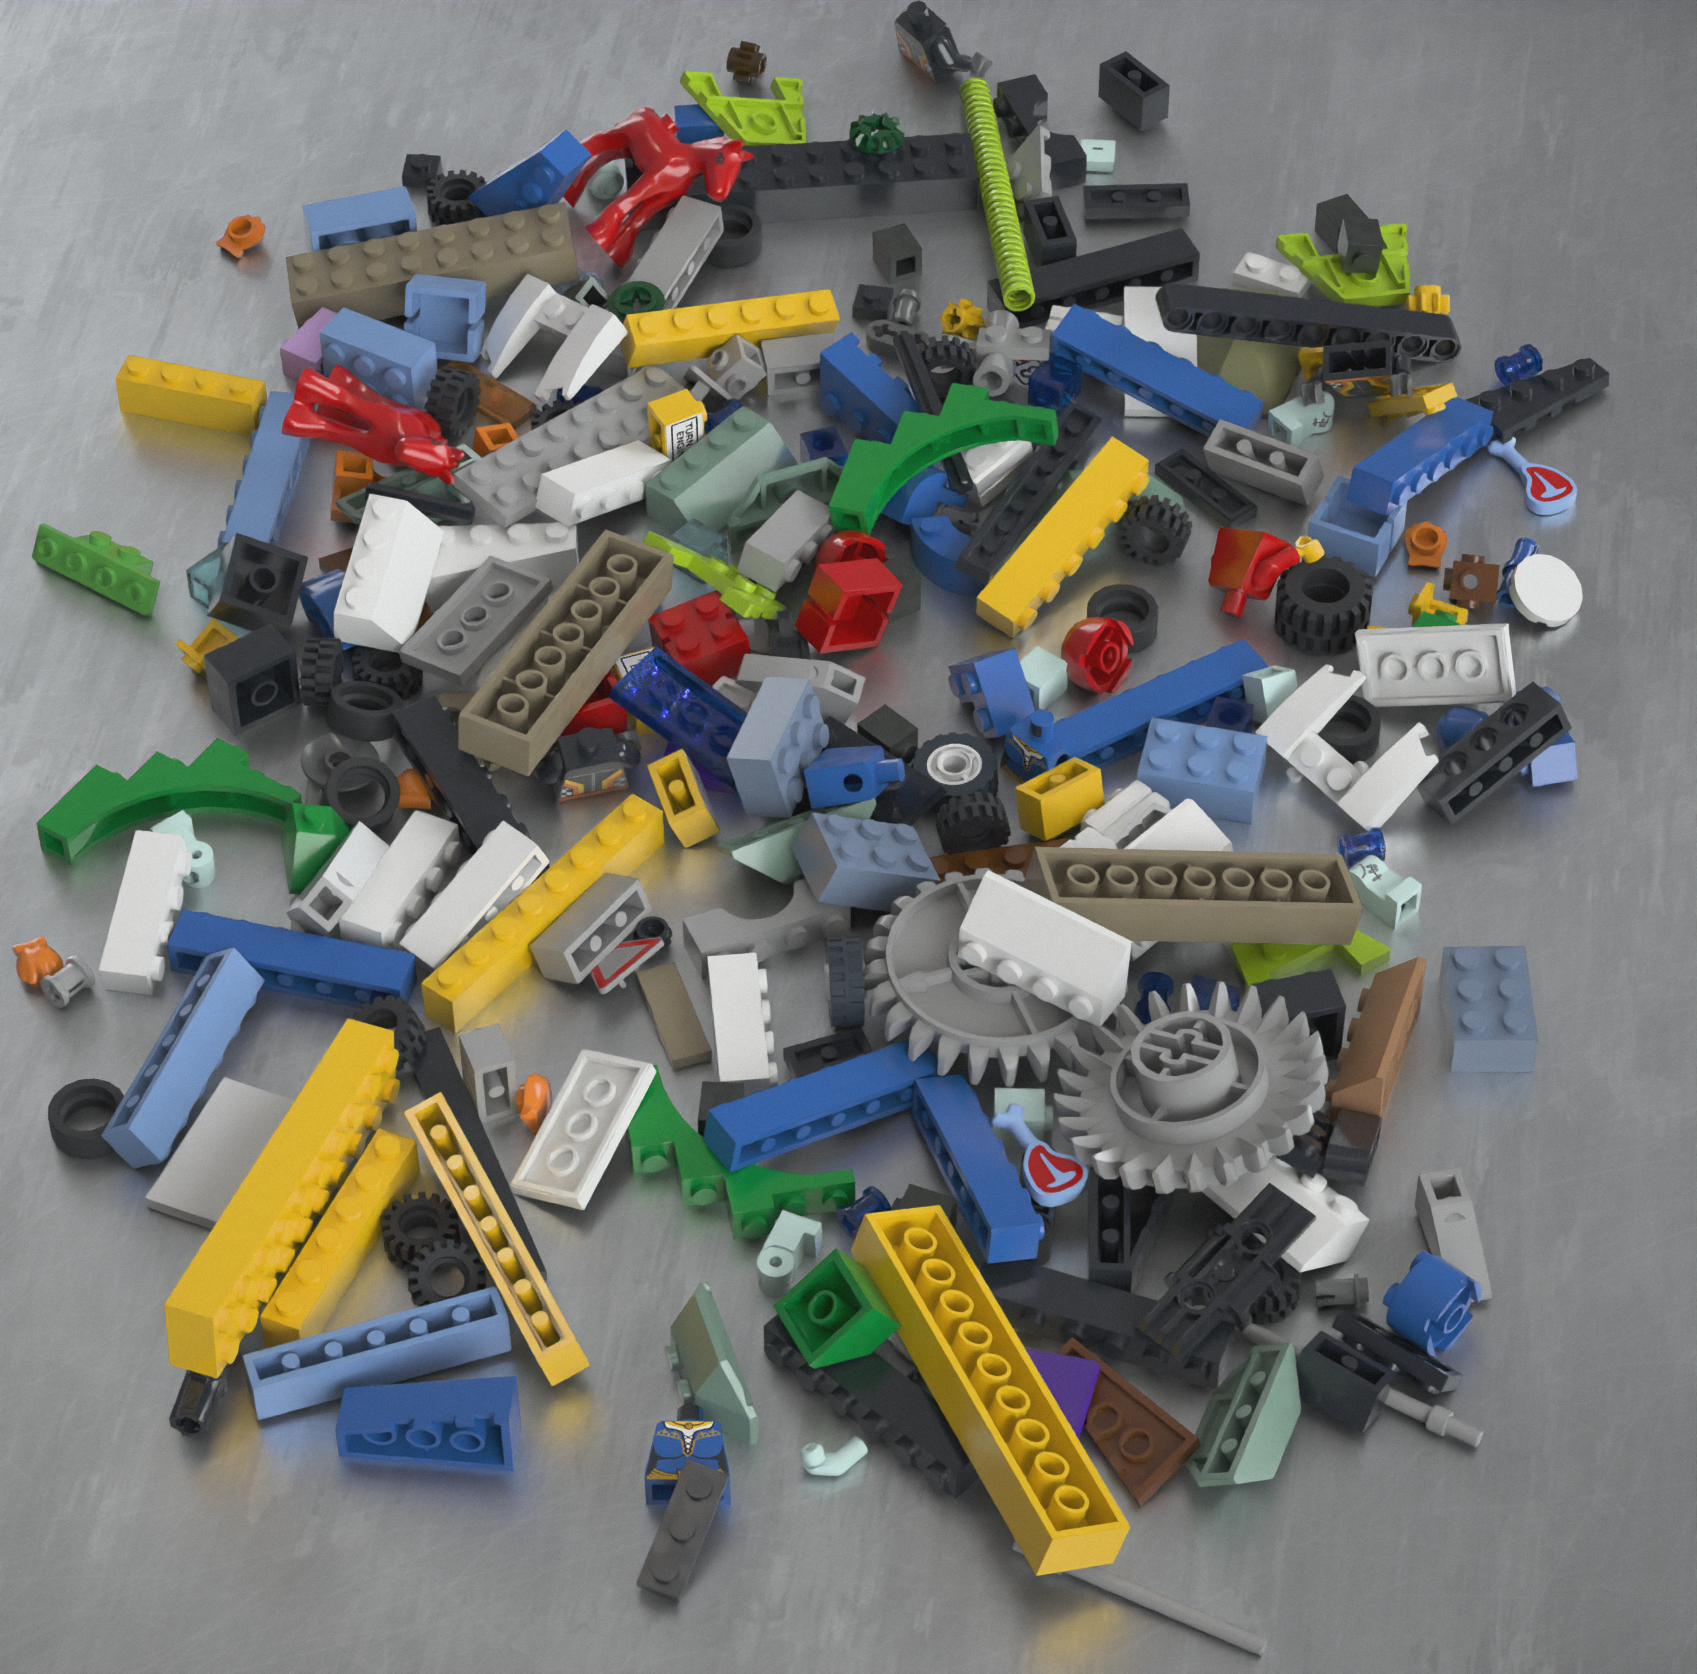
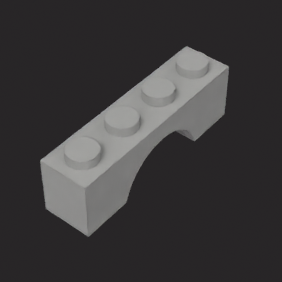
M803 879L794 882V894L787 907L767 918H739L718 907L682 919L683 944L700 977L705 979L708 978L707 956L756 953L757 962H760L768 957L792 949H799L804 945L825 939L826 937H835L851 930V907L818 903L807 880Z

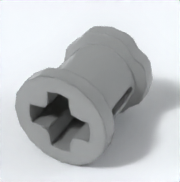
M73 955L66 960V965L52 976H45L40 981V985L49 1000L55 1006L63 1008L69 1003V998L82 988L88 989L95 984V977L89 966L81 958Z

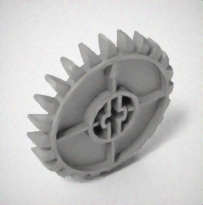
M977 868L975 875L963 876L956 871L946 873L944 882L938 885L930 881H924L916 885L915 898L910 896L898 897L892 902L891 914L881 916L876 922L873 929V939L869 940L865 947L864 962L867 966L863 972L864 991L874 989L869 1006L871 1018L891 1009L887 1015L885 1025V1039L887 1041L892 1040L911 1025L913 1026L909 1037V1060L912 1062L916 1060L935 1041L939 1043L938 1075L944 1076L955 1062L959 1053L963 1052L968 1054V1072L971 1084L977 1085L980 1082L988 1059L992 1057L998 1058L1003 1081L1006 1087H1010L1015 1082L1019 1057L1027 1056L1040 1082H1043L1048 1077L1050 1049H1055L1071 1071L1075 1070L1076 1066L1070 1047L1073 1044L1079 1046L1077 1036L1094 1052L1099 1053L1094 1041L1091 1023L1078 1019L1072 1013L1050 1002H1045L1036 995L1014 984H1009L1000 977L978 966L971 965L966 960L958 957L960 927L983 876L988 870L991 872L992 870L989 868ZM1010 869L1006 871V874H997L1025 888L1023 884L1025 878L1022 871ZM1126 984L1125 997L1122 999V1001L1119 1003V1005L1124 1004V1005L1126 1006L1127 994H1128V986H1127V984ZM1118 1005L1103 1023L1115 1032L1119 1024Z
M1218 981L1211 998L1209 1010H1200L1191 984L1185 983L1181 990L1180 1012L1170 1014L1160 995L1156 991L1149 992V1012L1152 1022L1145 1025L1124 1004L1118 1006V1015L1124 1037L1118 1039L1104 1027L1100 1026L1099 1028L1092 1024L1091 1029L1100 1057L1073 1044L1070 1049L1079 1074L1059 1068L1057 1073L1065 1095L1053 1093L1057 1112L1060 1115L1057 1119L1063 1137L1072 1145L1074 1155L1082 1163L1093 1165L1098 1176L1103 1179H1115L1121 1176L1123 1186L1133 1190L1148 1185L1153 1186L1155 1192L1160 1194H1168L1173 1192L1175 1188H1188V1191L1193 1193L1203 1191L1207 1185L1219 1182L1225 1186L1235 1183L1238 1180V1176L1248 1171L1256 1173L1268 1167L1267 1160L1274 1155L1281 1156L1289 1153L1295 1147L1292 1137L1309 1132L1314 1125L1312 1113L1323 1107L1326 1096L1324 1085L1327 1083L1329 1073L1325 1054L1323 1055V1046L1319 1032L1317 1031L1309 1036L1308 1021L1303 1011L1289 1023L1284 997L1279 995L1262 1018L1257 988L1250 985L1237 1012L1231 1009L1224 981Z

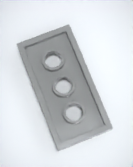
M490 555L399 650L401 662L463 686L553 591L551 579ZM502 596H504L503 598H499V599H493V598H492V597H502ZM483 619L482 621L477 622V623H470V622H469V621H478V620ZM460 643L459 645L454 647H446L447 645H456Z

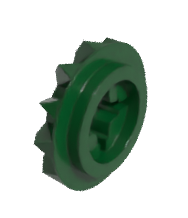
M872 111L870 116L859 115L857 121L851 122L849 131L850 142L857 149L868 153L892 151L902 144L905 137L904 126L900 124L899 118H889L887 112L882 115H876Z
M632 281L620 285L610 294L607 308L623 325L626 315L663 310L665 308V299L662 291L654 284L645 281ZM636 299H639L641 306L638 311H633L634 303H636Z

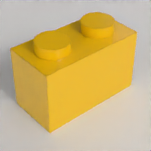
M1073 757L1015 787L1020 829L1044 841L1055 839L1066 830L1081 824L1084 815L1093 808L1098 810L1105 805L1101 769L1077 757Z

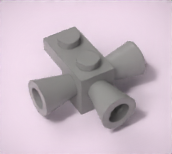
M995 310L985 317V327L979 328L977 341L958 337L960 338V343L966 341L969 344V349L972 348L977 371L973 376V384L978 387L988 388L989 396L994 397L1003 394L1009 384L1013 385L1016 360L1049 361L1052 330L1033 326L1019 329V322L1012 313L1006 310ZM942 333V335H948L949 341H952L953 335ZM943 365L941 369L953 368V366Z

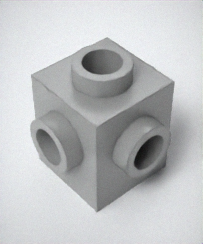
M737 334L721 348L716 349L710 358L706 360L709 378L737 401L749 390L755 388L758 382L767 375L762 350Z

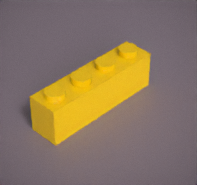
M128 355L115 377L120 411L251 436L253 430H258L260 406L267 403L265 381Z

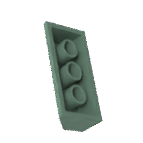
M742 406L645 484L647 517L704 549L727 530L728 521L756 476L795 466L798 463L772 423Z

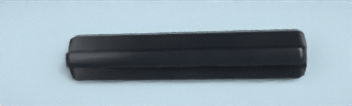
M373 482L368 483L365 489L364 500L366 502L368 501L369 494L408 501L425 516L465 525L472 524L474 520L475 506Z

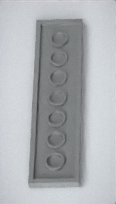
M650 365L454 473L453 486L500 526L506 528L537 510L535 506L538 501L536 497L541 474L637 440L649 446L647 403L686 388L658 365Z

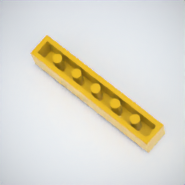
M830 289L626 315L623 323L628 333L620 341V347L627 368L710 358L716 349L721 348L735 334L761 349L760 341L830 332H832L833 336L840 318Z
M1112 436L977 596L976 614L1012 639L1021 629L1027 630L1036 619L1037 609L1042 603H1050L1056 596L1060 588L1059 583L1066 575L1072 576L1078 570L1083 560L1082 556L1088 548L1093 550L1099 545L1105 535L1104 529L1111 521L1116 523L1123 516L1129 499L1134 494L1139 496L1144 491L1150 480V477H1148L1149 460Z
M380 1128L377 1130L260 1315L265 1348L315 1336L322 1332L381 1237L382 1220H384L385 1210L387 1208L392 1210L391 1203L396 1199L402 1203L404 1200L403 1195L408 1193L420 1174L417 1141Z

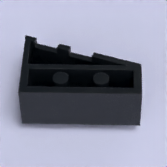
M1089 1167L1087 1280L1130 1293L1135 1292L1172 1204L1173 1192L1168 1194L1156 1193L1155 1188L1148 1185L1135 1190L1125 1188L1121 1176L1115 1179H1103L1096 1174L1094 1167Z

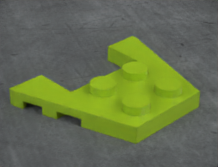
M683 72L680 79L681 85L730 139H741L744 143L743 146L807 143L805 118L802 117L804 97L801 96L803 88L801 78L774 77L770 89L776 100L725 97L722 95L711 72Z
M1406 223L1379 225L1383 250L1377 274L1342 272L1339 254L1319 255L1307 232L1277 235L1276 249L1332 302L1375 307L1406 304V298L1411 293L1409 264L1407 263L1408 242H1406Z
M652 531L648 532L642 542L673 554L674 564L687 568L722 593L719 600L745 618L751 616L758 619L761 615L764 619L777 620V611H784L786 609V606L775 599L777 592L758 582L754 584L748 577L737 572L738 565L732 563L729 566L714 556H711V558L705 557Z
M1357 929L1350 945L1225 943L1237 972L1240 971L1245 983V992L1253 983L1263 982L1268 979H1278L1332 950H1336L1360 976L1388 962L1391 952L1386 945Z

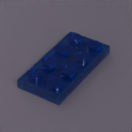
M656 646L612 687L609 698L675 747L683 749L690 758L731 788H734L736 784L726 758L748 713Z

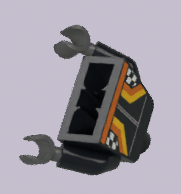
M922 1L910 3L906 9L899 13L894 21L900 53L937 85L956 71L968 72L970 70L976 75L984 77L993 64L992 61L978 52L974 54L972 59L968 55L959 54L948 25Z
M1392 340L1323 346V363L1317 367L1309 383L1300 386L1303 406L1306 407L1313 403H1325L1323 391L1327 386L1349 399L1384 395L1395 397V395L1401 394L1411 397L1413 396L1412 361L1407 355L1403 354L1395 357Z
M586 727L577 734L562 736L557 739L553 752L546 758L544 755L531 773L544 784H552L556 803L629 789L625 768H634L641 760L640 750L642 748L637 730L631 729L630 731L614 734L612 728L597 730L593 727Z

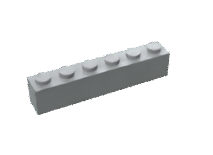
M683 195L676 207H672L669 210L666 222L660 232H656L653 235L650 247L644 257H640L637 260L634 272L628 282L645 281L654 284L664 295L665 308L663 310L675 309L724 232L721 207ZM636 299V303H634L632 308L633 311L639 310L641 306L639 299ZM619 343L596 371L624 380L632 376L638 367L627 368Z

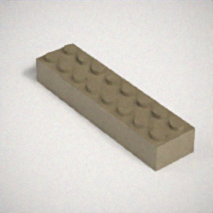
M565 202L546 204L541 207L511 211L505 214L476 218L470 221L441 225L435 228L406 232L400 235L371 239L286 257L291 305L298 330L307 319L311 318L322 307L336 313L344 307L375 320L405 315L406 284L415 274L486 281V298L513 293L527 274L549 283L550 286L580 280Z
M605 529L461 711L458 725V749L529 776L672 589L674 555Z
M1034 847L1023 883L1025 889L1130 941L1350 945L1363 912V906L1342 854Z

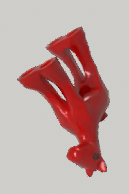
M640 107L635 109L626 119L616 123L614 127L605 131L596 130L580 142L592 155L563 197L574 208L582 196L589 179L601 167L616 159H634L635 165L643 175L631 188L610 203L594 221L585 226L598 245L622 270L632 260L635 240L640 230L656 214L680 200L683 195L685 196L697 177L704 174L707 196L716 202L726 200L741 171L742 162L751 160L755 156L745 150L741 151L744 145L741 139H730L723 136L693 144H684L675 135L680 129L667 113L660 117L655 113L654 109ZM641 202H643L623 221V219L627 216L629 212H631L635 207H637Z
M338 364L332 369L329 378L311 368L305 367L297 382L293 403L285 415L282 424V434L340 443L380 463L395 467H410L427 476L438 477L449 485H454V477L451 470L459 467L456 461L461 460L465 455L462 450L447 445L448 440L442 438L440 424L428 412L379 395L354 376L350 370ZM318 403L319 406L317 408V411H315L314 405Z

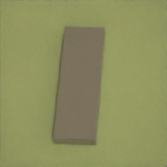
M675 962L636 972V982L672 1069L675 1070L712 1060L711 1047Z

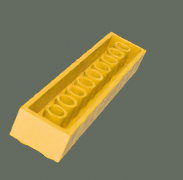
M349 1018L346 1020L165 1302L169 1365L218 1379L226 1364L234 1362L244 1335L246 1333L250 1334L254 1330L258 1313L264 1303H269L276 1291L277 1282L283 1273L287 1274L293 1265L295 1253L300 1245H305L310 1238L313 1224L318 1216H323L327 1211L331 1195L336 1187H342L352 1161L354 1158L359 1159L361 1157L370 1132L376 1131L379 1128L388 1103L393 1104L398 1096L400 1081L396 1079L395 1068L399 1052L394 1048V1031Z
M935 1205L865 1214L851 1252L856 1261L865 1266L902 1325L896 1330L1035 1575L1039 1576L1114 1563L1130 1529V1525L941 1206Z

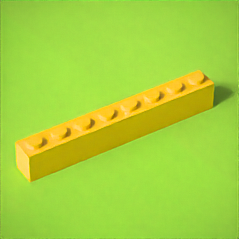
M633 793L421 983L425 1016L454 1034L460 1031L536 961L529 946L604 873L628 877L664 844L663 811Z
M439 1092L405 1111L406 1118L551 1386L553 1387L591 1366L442 1093Z

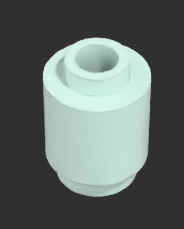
M612 161L601 167L589 179L587 184L595 197L609 199L622 190L624 178L616 163Z

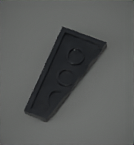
M1591 358L1579 359L1570 365L1546 370L1540 375L1525 380H1517L1510 385L1495 390L1484 391L1480 395L1466 399V401L1493 411L1490 424L1493 426L1492 435L1502 444H1505L1512 440L1513 432L1519 429L1526 432L1534 428L1536 420L1544 415L1554 417L1562 412V405L1568 402L1577 404L1608 387L1609 372Z
M831 716L823 721L829 729V741L821 753L825 749L877 746ZM883 749L885 759L897 758ZM904 763V781L889 783L875 798L877 805L870 819L877 822L912 826L948 791Z

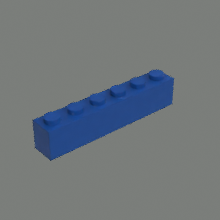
M1073 304L1051 335L1050 355L1207 437H1210L1219 419L1254 431L1261 421L1263 401L1259 400L1253 393L1247 390H1240L1226 383L1219 375L1209 374L1195 367L1186 358H1178L1166 352L1155 342L1139 338L1122 325L1110 323L1091 309H1083Z
M1458 397L1448 400L1445 403V409L1425 416L1353 466L1346 500L1384 516L1397 507L1403 506L1411 497L1420 494L1429 484L1436 482L1443 474L1453 470L1457 464L1466 458H1470L1475 451L1489 443L1493 434V426L1490 425L1493 411Z
M1242 639L1231 645L1223 646L1202 658L1192 660L1173 671L1158 675L1154 679L1135 688L1127 689L1106 701L1096 703L1088 709L1068 718H1062L1054 724L1074 739L1077 758L1103 769L1143 750L1152 717L1200 725L1246 704L1242 675L1268 668L1269 666Z
M183 909L167 943L172 972L195 976L206 955L234 947L265 980L260 989L363 1009L362 1005L366 1002L369 1005L374 1004V998L381 997L384 1001L387 995L394 996L395 999L400 997L406 1003H409L418 981L415 954L366 945L361 942L329 938L319 934L314 935L293 931L284 927H272L252 923L247 920H236L206 912Z
M909 1039L895 1042L877 1051L861 1054L843 1063L827 1066L820 1071L797 1079H790L775 1087L756 1091L749 1096L709 1109L703 1140L730 1173L911 1108L915 1079L940 1077L937 1074V1058L927 1048L912 1062L908 1059Z
M963 1074L915 1079L911 1114L987 1264L1037 1258L1039 1240H1042L1045 1234L1043 1218L1034 1211L1028 1190L1026 1188L1023 1189L1018 1180L1015 1165L1009 1163L1006 1158L1002 1140L1000 1138L996 1139L991 1129L989 1116L983 1114L979 1106L976 1091L970 1089Z

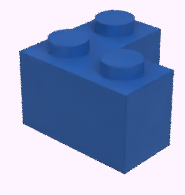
M1016 648L988 652L948 666L951 673L948 681L952 693L955 697L959 698L960 703H974V722L985 738L1000 737L1007 734L1011 727L1036 711Z

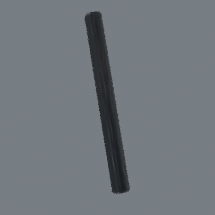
M906 330L900 331L899 335L893 337V345L920 412L940 416L942 405L914 336ZM961 452L941 460L952 491L957 492L959 496H963L966 492L973 489V481Z

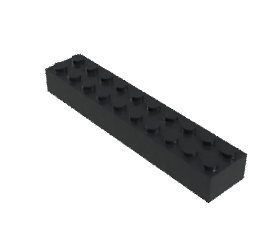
M970 133L904 137L899 147L885 153L861 151L850 142V139L830 142L814 141L797 144L743 146L741 151L745 150L755 156L751 160L742 162L741 171L726 200L716 202L707 196L704 174L695 179L685 195L713 205L734 203L746 206L757 213L761 223L977 210L978 176ZM624 159L626 191L643 175L635 165L634 159ZM680 200L656 214L640 231L662 229L669 210L672 207H676ZM641 202L637 207H635L631 212H629V213H628V216H629L635 209H637L643 202Z

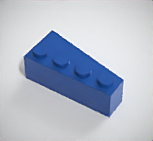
M566 129L536 150L525 155L519 161L512 163L503 171L495 174L469 195L468 198L487 217L559 203L592 154Z
M850 332L820 352L821 408L868 440L891 444L903 412L921 413L908 388V384L899 376L892 379L880 368L883 361L873 352L866 355L857 346L860 340ZM939 461L931 466L938 468L942 464Z
M517 1376L345 1387L335 1429L339 1457L514 1471L522 1428Z

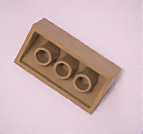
M1416 957L1375 973L1370 989H1362L1357 1011L1361 1012L1360 1018L1352 1017L1347 1033V1041L1351 1043L1348 1049L1341 1048L1336 1064V1071L1340 1072L1338 1079L1331 1077L1326 1090L1325 1102L1331 1103L1329 1117L1331 1121L1336 1122L1340 1109L1379 1116L1383 1119L1420 1013L1426 958Z

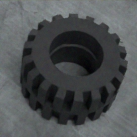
M1323 555L1313 563H1306L1302 558L1301 563H1297L1284 570L1277 583L1274 620L1275 624H1277L1278 633L1285 635V641L1290 645L1297 644V649L1302 651L1312 650L1313 654H1321V652L1336 654L1339 649L1344 651L1351 649L1352 643L1356 644L1355 633L1360 629H1367V626H1369L1373 594L1371 580L1366 579L1367 574L1363 569H1356V564L1351 561L1343 562L1340 557L1326 558V555Z

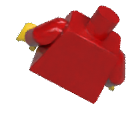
M1220 527L1214 554L1210 559L1211 569L1208 583L1211 587L1225 593L1220 612L1232 617L1241 618L1247 599L1266 601L1270 597L1281 573L1299 563L1301 556L1306 563H1313L1324 555V550L1319 541L1316 539L1312 540L1308 536H1301L1295 542L1296 547H1293L1292 544L1264 531Z

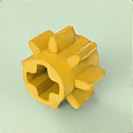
M1438 285L1414 287V295H1408V298H1406V310L1447 315L1450 312V295H1441V286Z
M963 298L960 299L959 304L948 302V307L940 316L943 327L941 333L977 341L979 328L985 327L981 315L983 309L973 306V301Z

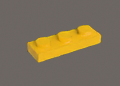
M1453 383L1412 388L1413 396L1411 397L1405 394L1395 395V397L1385 395L1367 404L1372 417L1386 415L1388 420H1392L1406 415V418L1423 412L1425 415L1436 413L1445 409L1444 402L1457 397Z

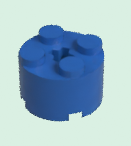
M1421 1251L1412 1261L1410 1272L1401 1284L1398 1282L1394 1283L1384 1295L1383 1304L1388 1307L1386 1315L1387 1325L1431 1356L1436 1355L1435 1348L1444 1352L1457 1341L1474 1315L1467 1310L1472 1299L1479 1304L1482 1295L1481 1284L1437 1254L1431 1255L1426 1251Z

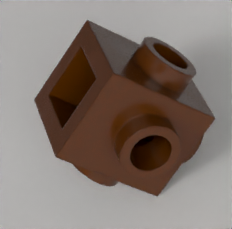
M1462 554L1461 561H1453L1452 568H1445L1443 590L1450 591L1449 599H1456L1457 606L1461 608L1479 609L1480 602L1496 603L1500 565L1485 564V556ZM1471 574L1477 578V586L1475 588L1469 589L1464 585L1466 575Z

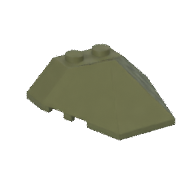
M1229 289L1284 296L1279 291ZM1197 335V368L1209 374L1219 375L1226 383L1240 390H1247L1253 393L1259 400L1263 401L1261 419L1268 420L1269 410L1285 403L1290 393L1291 384L1301 371L1298 357L1299 350L1308 347Z

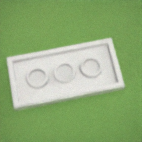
M1124 287V327L1145 341L1157 343L1166 352L1178 358L1188 359L1197 367V335L1171 332L1163 326L1155 301L1156 293L1162 287ZM1124 393V416L1169 417Z
M1508 623L1360 629L1355 633L1359 670L1367 677L1361 684L1363 698L1374 705V707L1506 703L1516 694Z
M582 1049L509 1185L513 1193L584 1210L657 1072L651 1063Z
M223 1077L146 1196L147 1207L213 1229L295 1100Z

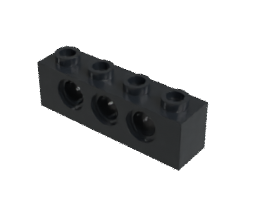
M1532 681L1438 757L1439 762L1417 786L1424 803L1451 826L1572 729L1561 703Z

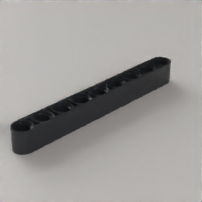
M1177 283L1163 286L1157 291L1155 296L1164 328L1175 333L1308 348L1392 340L1395 357L1403 354L1407 355L1410 359L1432 362L1451 361L1460 354L1462 349L1452 319L1443 314Z

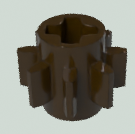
M741 41L740 48L732 47L730 49L726 69L727 72L734 73L733 80L752 85L753 77L759 79L763 77L767 56L765 53L759 52V45Z

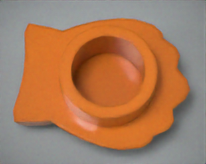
M251 215L236 217L228 224L224 236L216 242V245L229 251L235 258H241L245 250L254 247L263 239L265 224L261 222L260 217H252Z
M1428 521L1421 524H1413L1411 528L1406 530L1404 535L1405 545L1410 555L1408 566L1441 568L1440 557L1447 545V534L1445 531H1442L1440 526H1433Z
M413 768L404 770L397 777L400 786V798L397 808L431 809L432 797Z
M40 936L32 941L12 947V951L17 957L16 970L18 977L24 982L40 984V981L45 976L54 975L64 966L59 954L47 945L45 936Z
M536 1073L528 1076L526 1083L520 1085L516 1095V1104L520 1118L528 1125L534 1136L538 1133L552 1104L550 1083L546 1077Z

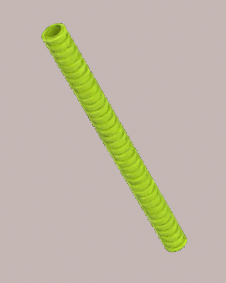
M971 78L963 82L959 94L967 131L971 134L978 183L1003 301L1008 309L1023 311L1032 306L1035 301V293L995 111L987 82L981 78Z

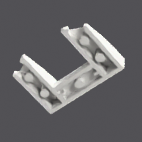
M527 274L510 295L497 316L480 353L485 360L490 358L492 363L488 366L487 370L494 379H497L540 328L564 339L565 341L555 354L534 395L539 401L548 402L550 394L554 389L563 388L562 395L566 400H571L626 336L628 331L613 313L594 304L589 308L556 293L549 283Z
M1326 664L1296 689L1255 733L1268 736L1267 743L1374 836L1439 760L1435 754L1425 755L1420 738L1429 734L1426 727L1418 722L1363 775L1324 741L1318 733L1367 677L1362 672L1353 670L1350 677L1332 673L1333 667Z

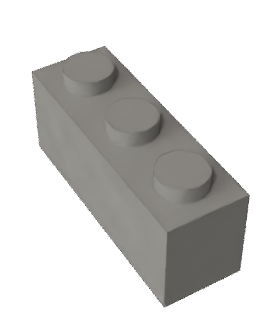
M1219 419L1203 448L1211 471L1306 507L1309 506L1324 479L1317 454Z
M796 490L746 541L737 572L774 592L786 581L791 583L797 576L803 563L808 565L813 560L819 546L834 534L835 531L834 526L831 525L829 507Z
M604 873L529 947L544 978L579 984L653 909L638 878Z

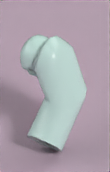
M853 1436L835 1452H824L822 1445L810 1443L803 1447L800 1457L803 1461V1468L812 1475L839 1476L866 1455L868 1450L861 1439Z

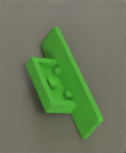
M45 523L39 524L32 553L33 560L144 616L153 613L161 581L151 577L154 562L141 556L140 550L131 546H121L111 541L112 537L103 532L92 531L89 535L73 538Z

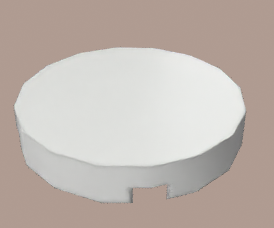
M1535 554L1526 557L1512 571L1510 576L1511 586L1509 587L1510 597L1517 610L1528 620L1534 623L1540 621L1547 623L1545 626L1556 627L1565 624L1580 609L1583 599L1581 584L1575 572L1563 561L1551 555Z

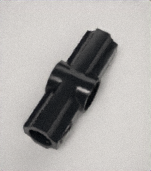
M226 1364L218 1379L186 1370L184 1380L169 1417L172 1428L177 1429L183 1436L198 1438L202 1433H207L218 1401L228 1391V1374L232 1364Z

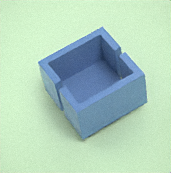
M415 274L406 284L405 317L410 318L404 323V331L435 342L436 358L474 363L484 346L485 320L480 318L485 313L486 281Z
M1338 475L1325 495V501L1320 503L1309 521L1308 537L1319 541L1326 558L1336 556L1342 558L1343 562L1351 561L1356 564V569H1363L1367 575L1376 577L1388 558L1389 551H1392L1404 531L1407 501L1403 506L1397 507L1384 516L1346 500L1350 479Z

